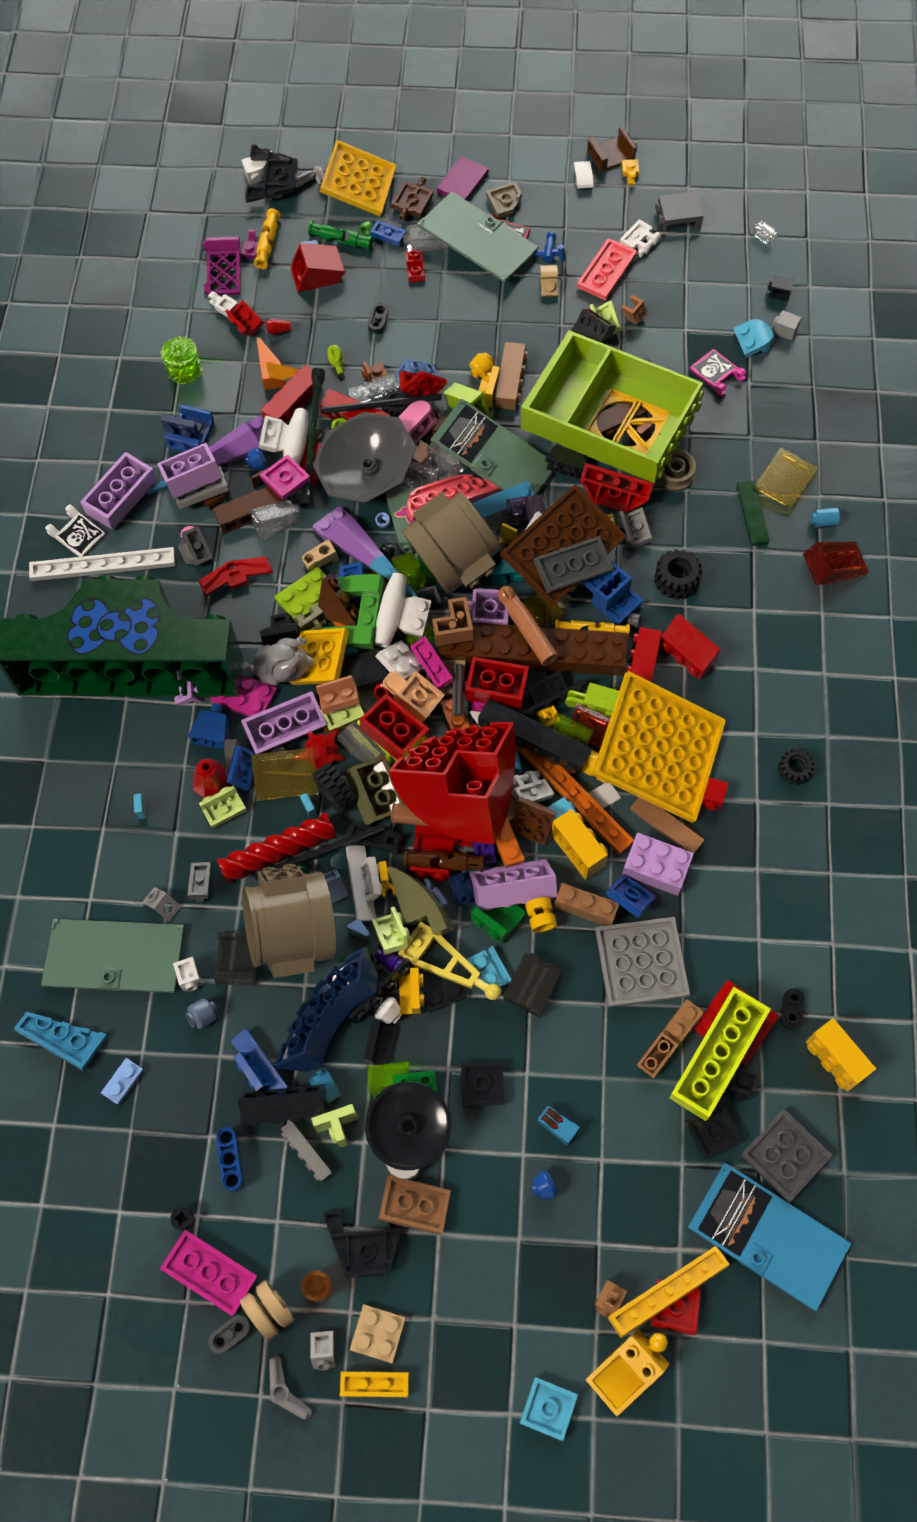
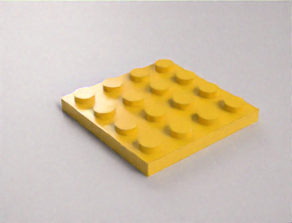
M336 140L319 192L380 217L397 164Z

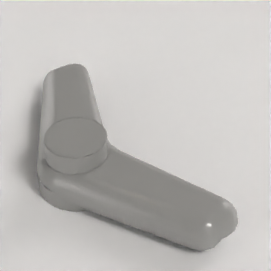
M278 1355L272 1357L269 1361L270 1397L272 1402L302 1419H307L312 1414L311 1409L289 1392L285 1386L281 1358Z

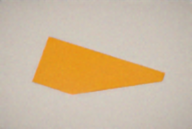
M265 362L269 377L285 380L291 378L299 370Z

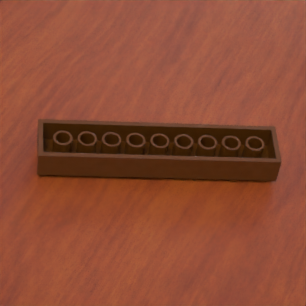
M472 623L473 640L440 645L438 649L440 659L465 661V666H471L472 658L478 657L529 666V670L624 676L627 633L540 627L558 654V658L546 666L541 664L515 625Z

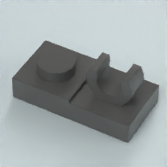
M211 862L191 863L188 899H196V902H205V899L209 898Z

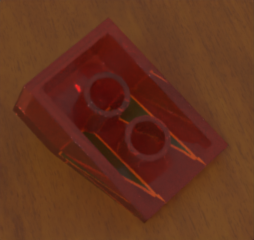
M816 542L803 553L816 585H830L869 573L856 542Z

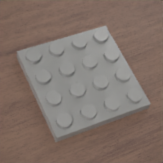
M675 917L595 927L608 1008L690 996Z

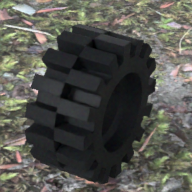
M392 388L391 392L388 390L386 394H383L381 400L411 396L401 392L400 388H397V391H394V388ZM410 404L398 408L392 406L382 407V410L390 414L391 417L398 418Z
M792 748L791 751L787 750L782 755L778 764L780 777L784 776L782 780H789L788 784L790 785L792 782H795V785L799 783L802 785L805 781H809L816 765H814L815 759L811 760L813 756L811 754L807 755V750L803 753L801 752L802 748H798L797 751L795 748ZM792 761H798L803 765L804 770L799 773L794 772L790 769L789 764Z

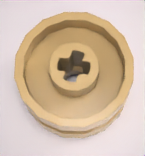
M264 1280L256 1287V1293L261 1302L253 1294L248 1293L240 1300V1303L265 1339L270 1341L278 1334V1328L273 1319L280 1326L286 1328L294 1321V1318L280 1294Z

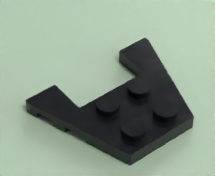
M252 144L251 161H266L263 187L246 186V203L294 192L296 189L298 159L281 153L276 154L270 152V149H261L257 145Z
M343 1211L323 1212V1217L346 1279L391 1275L403 1226L388 1222L389 1229L344 1233Z

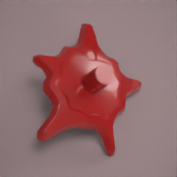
M335 728L327 735L322 733L315 735L312 732H308L309 740L305 743V751L294 757L295 760L309 761L316 766V770L327 762L332 764L333 761H344V757L337 753L339 748L335 744V738L339 730Z

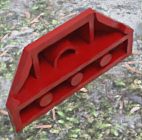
M585 463L580 480L593 503L625 513L649 501L654 483L587 463Z

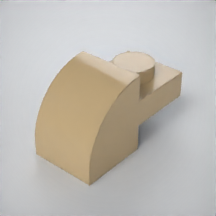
M540 265L541 298L558 297L557 265Z

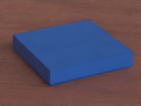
M625 874L606 892L608 897L637 918L656 899L655 895Z

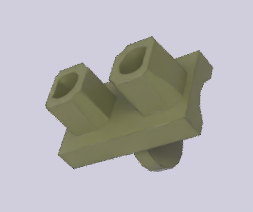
M317 604L309 608L311 615L307 618L303 614L295 617L299 632L321 630L327 625L328 621Z

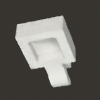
M212 291L208 295L211 298L209 303L215 307V310L226 317L229 315L225 310L228 309L232 312L238 305V302L225 294L220 297Z

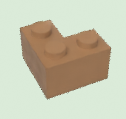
M467 597L448 599L449 616L432 619L436 646L473 640V627Z

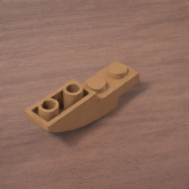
M686 999L637 1066L654 1078L704 1012Z

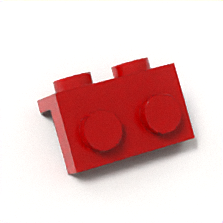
M244 300L232 312L228 309L225 310L229 315L227 319L232 324L238 325V331L243 335H249L251 338L265 323Z

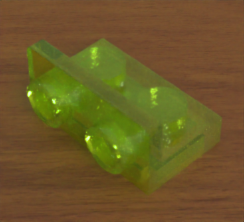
M562 714L557 715L552 727L553 730L586 746L589 745V740L593 733V729Z

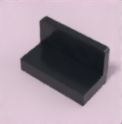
M372 1019L364 1055V1062L366 1064L390 1067L398 1030L396 1026L385 1025L381 1023V1020Z

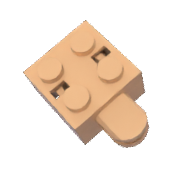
M395 671L390 672L383 680V686L395 695L393 699L422 723L445 695L417 671L407 681Z

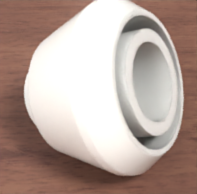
M388 997L376 1011V1019L386 1024L396 1023L402 1015L400 1013L401 1008L396 999Z

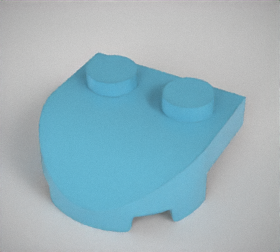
M758 319L749 320L733 328L746 358L760 351L763 354L770 349L772 341H774L772 329L765 322Z

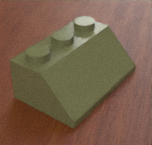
M385 755L353 766L344 772L349 787L356 798V804L365 825H371L391 817L393 803L404 804L391 781L389 774L390 765Z

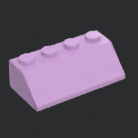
M312 691L241 720L256 755L306 735L308 732H313L327 726Z
M546 859L524 862L508 868L501 866L483 869V872L479 870L469 872L475 902L480 910L489 911L496 907H510L519 903L526 904L528 901L540 897H549L550 899L557 897L556 875Z

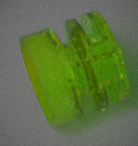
M180 336L171 338L164 343L161 349V356L168 377L172 381L181 384L190 383L197 379L202 367L195 343L187 337Z

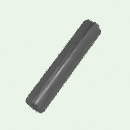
M454 664L453 716H462L463 665Z

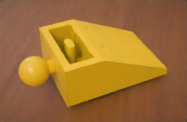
M637 1328L586 1378L589 1385L616 1416L660 1377L669 1366L666 1359L659 1353L667 1348L668 1342L666 1337L661 1333H655L648 1340Z

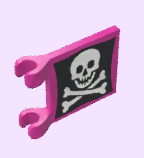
M714 349L689 367L690 371L714 388L721 397L726 394L727 386L721 383L732 374L740 382L746 378L744 376L746 374L745 369L738 368Z

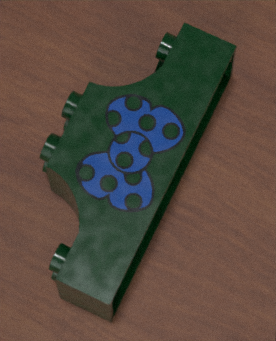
M111 575L99 576L97 580H84L74 600L55 614L42 619L26 613L19 614L16 618H1L0 669L18 696L176 697L180 695L179 687H181V694L183 696L187 695L186 681L193 682V695L196 697H239L241 666L244 658L231 621L216 614L207 615L204 619H187L171 610L160 581L148 575H139L135 577V580H119ZM177 670H180V673H179V674H180V677L183 678V679L178 680V678H177ZM197 685H198V693H196V692L194 691V688H195Z

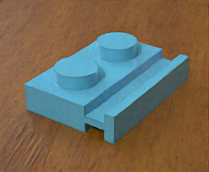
M493 946L467 959L480 972V979L484 982L497 984L500 988L512 983Z

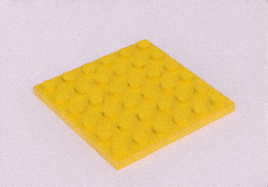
M628 671L624 675L592 775L687 821L696 822L726 719Z

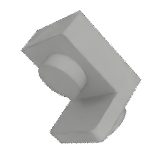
M333 1331L311 1333V1362L313 1369L328 1370L336 1366Z

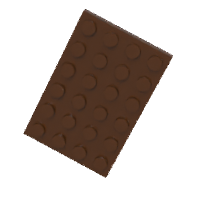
M574 484L506 547L500 556L553 608L577 584L547 594L533 559L600 536L607 554H609L626 535Z

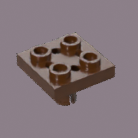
M520 797L511 822L513 833L545 846L557 812L542 804Z

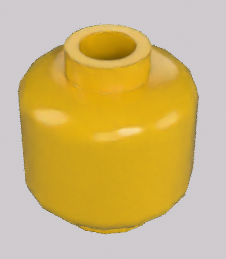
M485 352L478 353L469 363L470 373L477 379L479 377H486L488 372L491 373L494 359Z

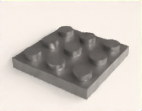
M783 1109L740 1156L790 1203L833 1155Z

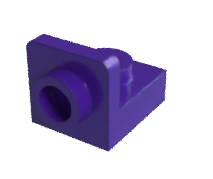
M473 842L475 856L484 854V864L496 863L494 844Z

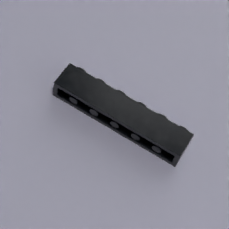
M488 699L478 716V725L480 727L490 726L491 722H514L515 743L517 747L526 748L532 754L542 756L554 765L559 764L570 773L581 774L592 748L491 699Z

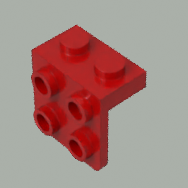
M403 370L399 373L401 392L413 396L437 394L448 384L447 379L424 371L413 374Z

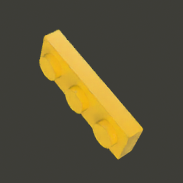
M341 1372L340 1396L408 1397L409 1373Z

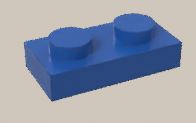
M378 220L370 231V235L374 238L399 247L407 235L406 230Z

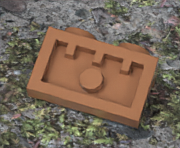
M351 675L316 686L323 714L360 704L358 689Z

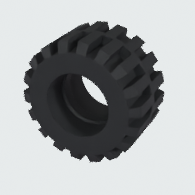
M674 549V552H671V550L667 551L666 555L663 554L657 562L654 582L657 584L656 588L658 590L661 589V594H667L668 598H671V596L675 597L674 599L676 600L679 597L685 599L687 595L689 597L692 596L693 592H696L703 571L701 562H698L699 558L697 556L693 557L692 552L687 553L684 549L682 551ZM675 570L681 571L685 573L687 577L676 578L672 576L669 572Z

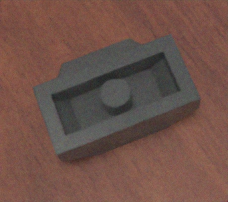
M199 526L182 532V540L178 545V549L185 564L199 566L213 560V556Z

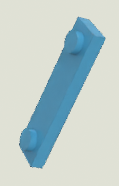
M525 481L471 504L482 518H486L533 499L535 496L529 481Z

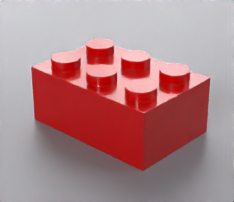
M473 657L465 689V699L484 704L487 703L488 699H491L508 708L521 710L528 681L529 666Z
M387 694L359 719L360 730L396 760L400 757L405 758L409 754L408 750L422 746V742L429 738V728Z

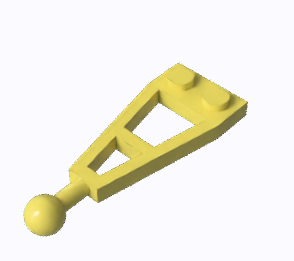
M422 922L418 924L410 939H408V948L398 952V955L402 956L403 959L408 958L412 965L419 969L471 989L474 985L485 991L486 997L490 1000H496L501 995V988L497 984H488L481 980V974L441 935L432 934L431 928ZM434 939L453 956L444 970L420 961ZM458 963L472 974L469 980L452 973Z

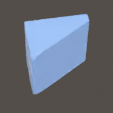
M356 919L346 926L348 933L370 941V933L360 919Z

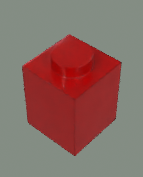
M709 778L701 805L705 806L708 810L720 811L728 783Z

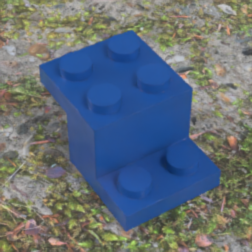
M611 561L614 567L612 572L581 582V584L593 593L592 605L616 625H621L630 614L634 613L644 603V600L630 589L632 577Z

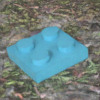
M535 1377L520 1424L563 1441L578 1394Z

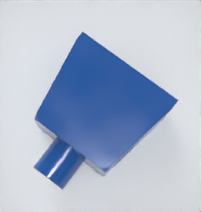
M213 703L211 711L201 710L188 735L192 744L224 749V741L228 739L229 720L227 715L222 713L223 706L221 704Z

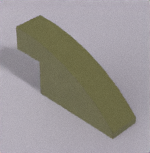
M394 867L388 868L405 924L415 926L420 922L428 920L434 935L442 936L454 931L451 920L443 905L426 885L402 870Z

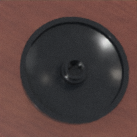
M399 1082L382 1090L370 1104L365 1119V1134L372 1152L384 1164L398 1170H417L433 1163L445 1150L451 1135V1117L446 1103L435 1090L418 1082Z

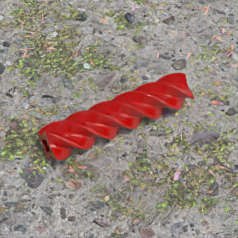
M324 812L317 819H308L299 827H289L281 835H271L263 843H252L244 851H234L226 859L219 858L217 861L227 884H230L234 879H243L252 871H261L267 868L270 863H280L288 855H298L307 847L319 846L325 839H335L337 836L327 813Z

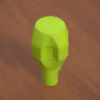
M332 345L327 349L330 364L336 369L338 376L344 375L342 350L338 345Z

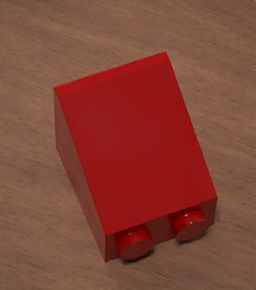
M299 243L290 266L298 292L337 284L345 274V268L342 265L341 255L338 253L337 246Z

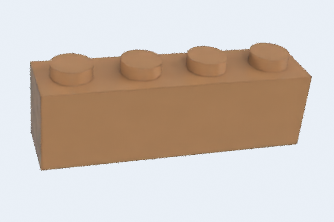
M505 342L495 396V408L516 410V404H520L521 393L518 392L519 389L522 390L523 388L521 375L525 376L526 365L523 364L528 359L525 344Z

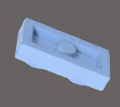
M126 1058L104 1087L101 1094L117 1105H120L144 1070Z

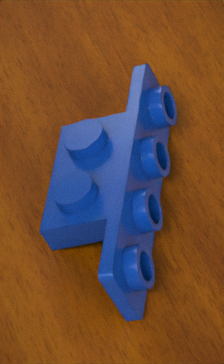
M244 1029L231 1040V1043L238 1051V1054L233 1057L237 1062L236 1066L240 1072L247 1076L249 1079L248 1084L252 1089L265 1091L289 1088L248 1029Z

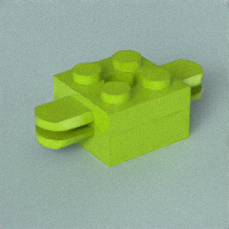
M589 683L586 694L570 690L565 704L582 710L581 719H584L586 722L599 723L607 728L619 691Z

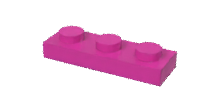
M426 636L410 646L437 689L441 690L454 681Z

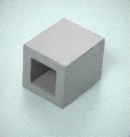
M782 310L780 316H776L772 325L775 326L773 334L792 341L798 330L801 317Z

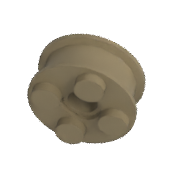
M677 449L676 452L673 451L669 465L666 464L664 467L663 476L657 479L658 483L663 488L676 491L687 488L692 483L696 470V462L693 456L682 449Z

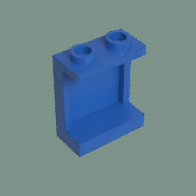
M179 405L180 415L178 418L201 423L203 426L198 439L169 432L166 433L165 440L168 448L185 452L206 443L215 422L212 412L208 410L193 408L189 405Z

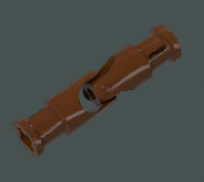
M405 850L404 867L449 868L456 871L473 869L483 872L484 854L472 856L467 853L449 854L446 852H409ZM439 856V863H434L432 858Z

